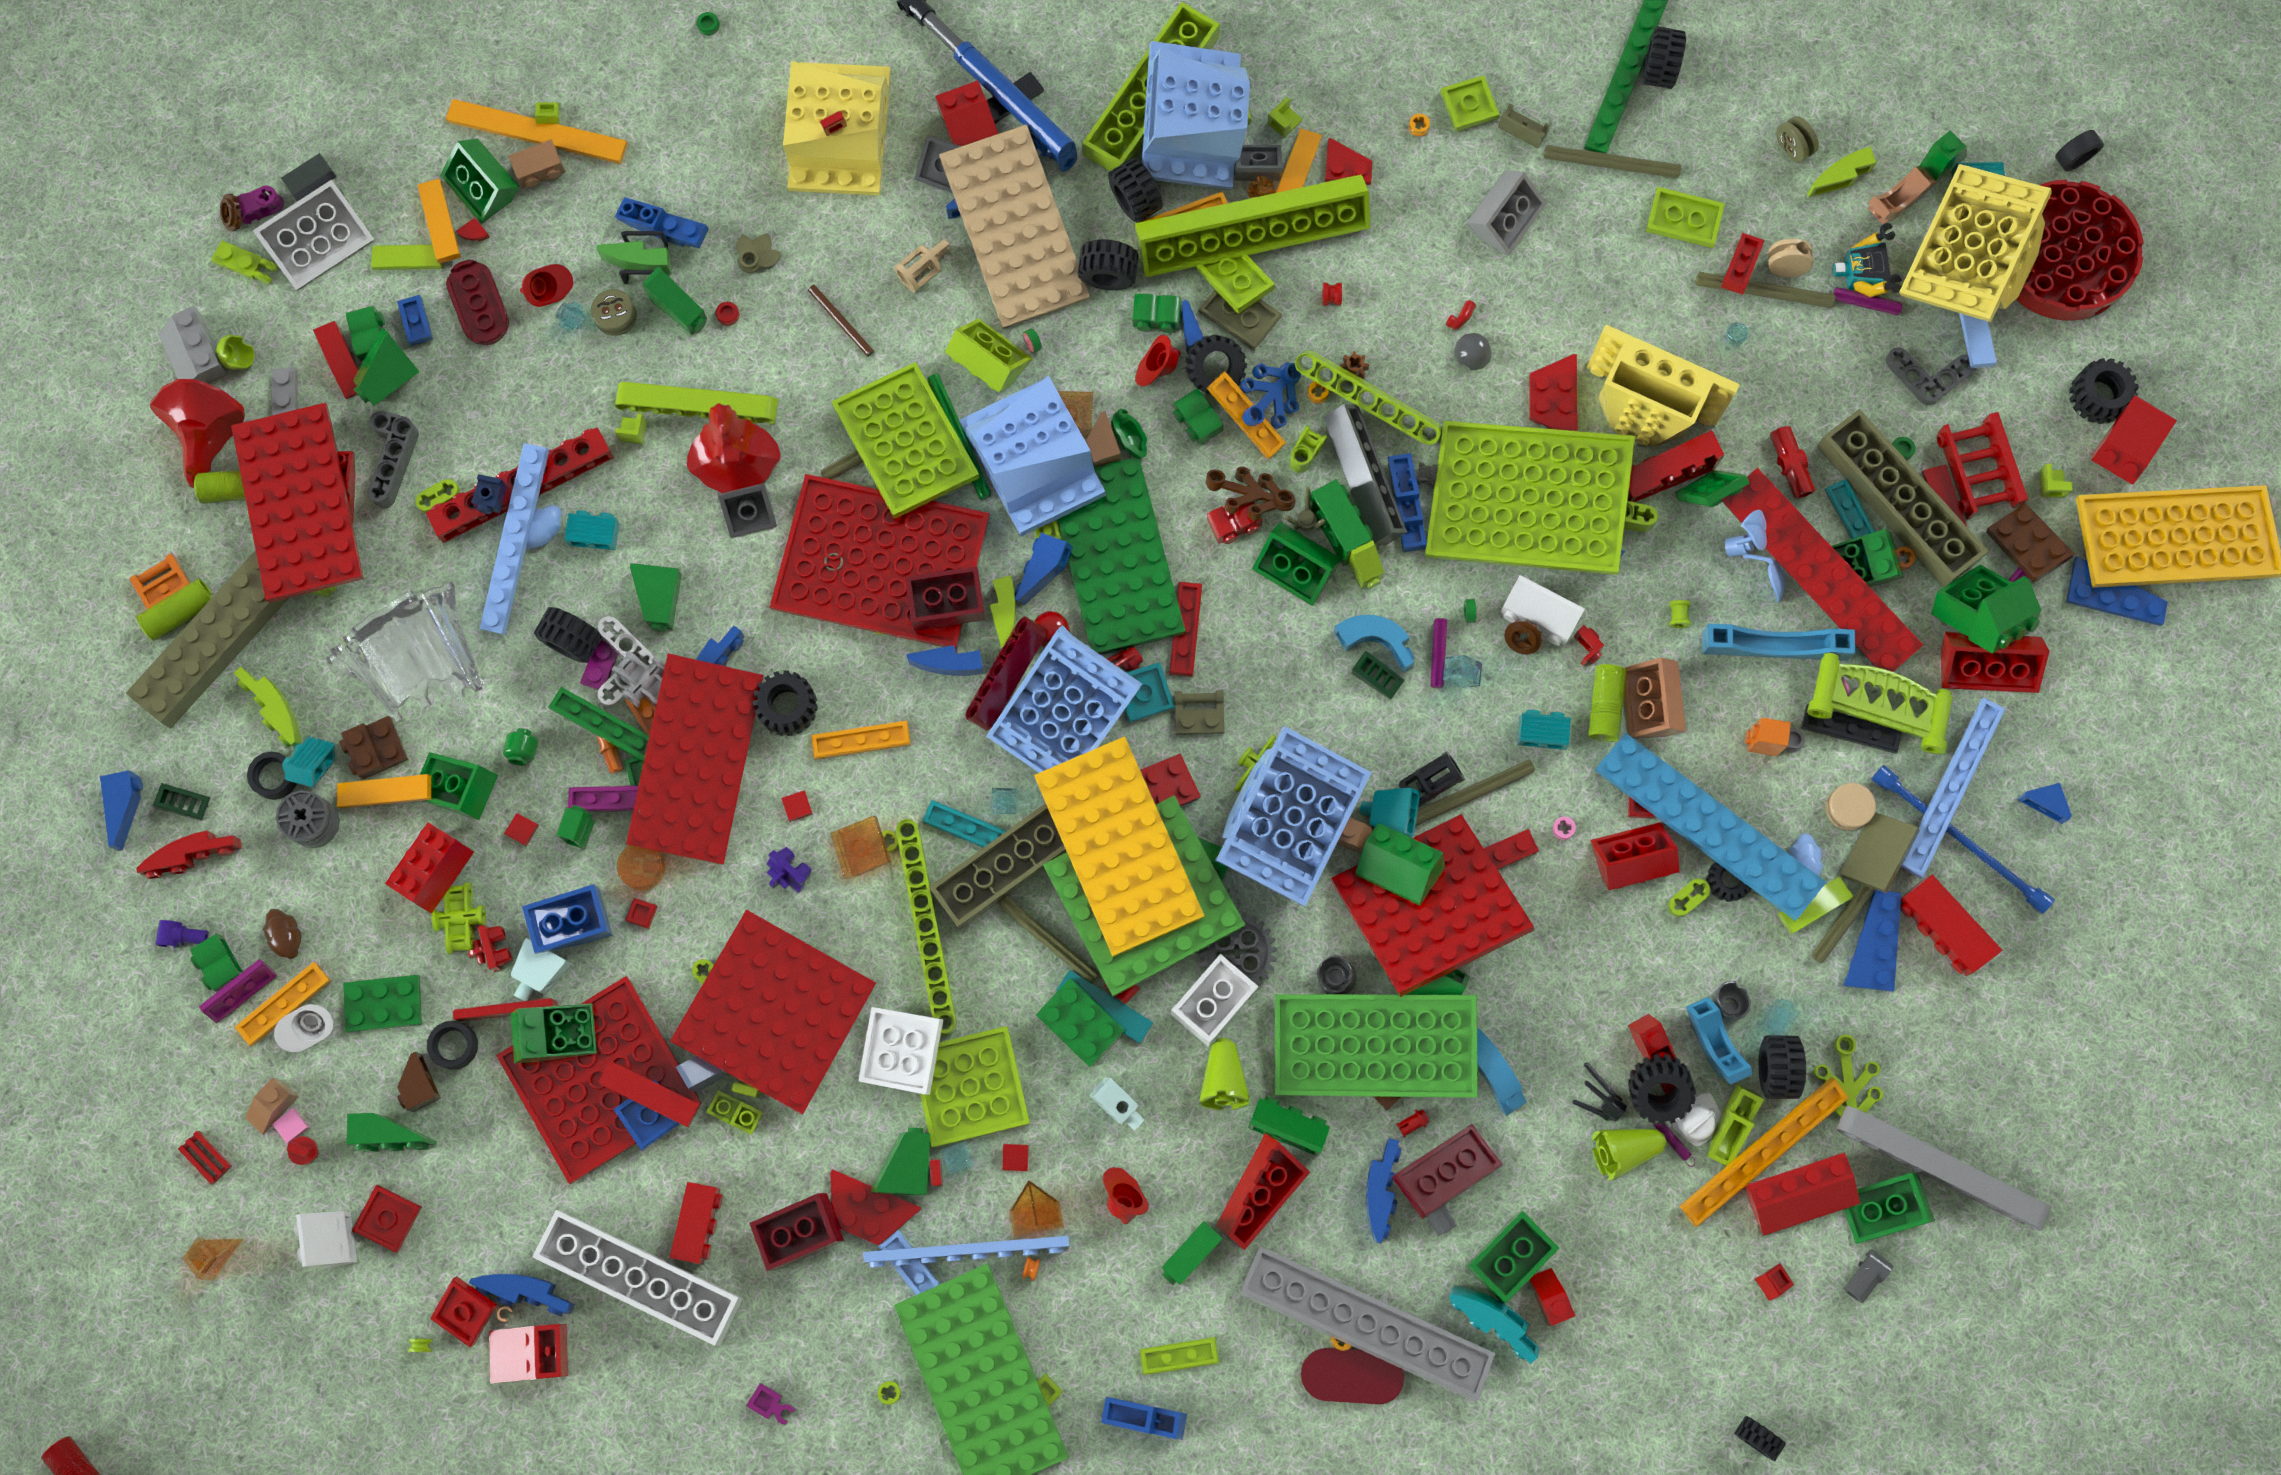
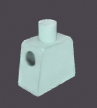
M526 938L511 972V977L521 982L514 996L523 1001H528L534 989L546 995L569 968L571 963L550 951L535 954L531 941Z
M1105 1077L1089 1094L1119 1124L1125 1121L1133 1130H1136L1145 1120L1135 1111L1139 1105L1109 1077ZM1120 1101L1124 1104V1109L1121 1112L1116 1109Z

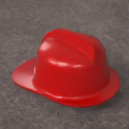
M550 264L526 274L522 281L520 292L524 294L526 300L531 305L536 307L546 306L561 301L573 288V276L563 265Z
M1158 336L1140 361L1135 376L1137 385L1141 387L1148 386L1157 377L1170 375L1175 370L1181 352L1171 345V340L1168 336Z
M1112 1167L1107 1169L1103 1175V1183L1108 1193L1107 1208L1109 1212L1120 1219L1123 1224L1130 1223L1137 1215L1145 1214L1149 1209V1203L1136 1179L1122 1168Z

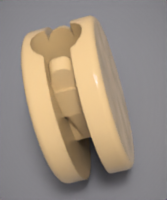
M1791 238L1780 240L1771 245L1768 250V267L1770 272L1780 277H1797L1810 271L1813 266V249L1811 244L1802 239Z
M1846 783L1839 786L1829 795L1826 802V812L1830 821L1838 828L1848 831L1857 830L1866 825L1873 818L1876 810L1873 794L1865 786L1857 783Z

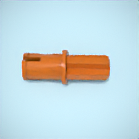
M597 736L601 748L599 753L604 756L609 773H619L623 770V766L617 752L618 747Z

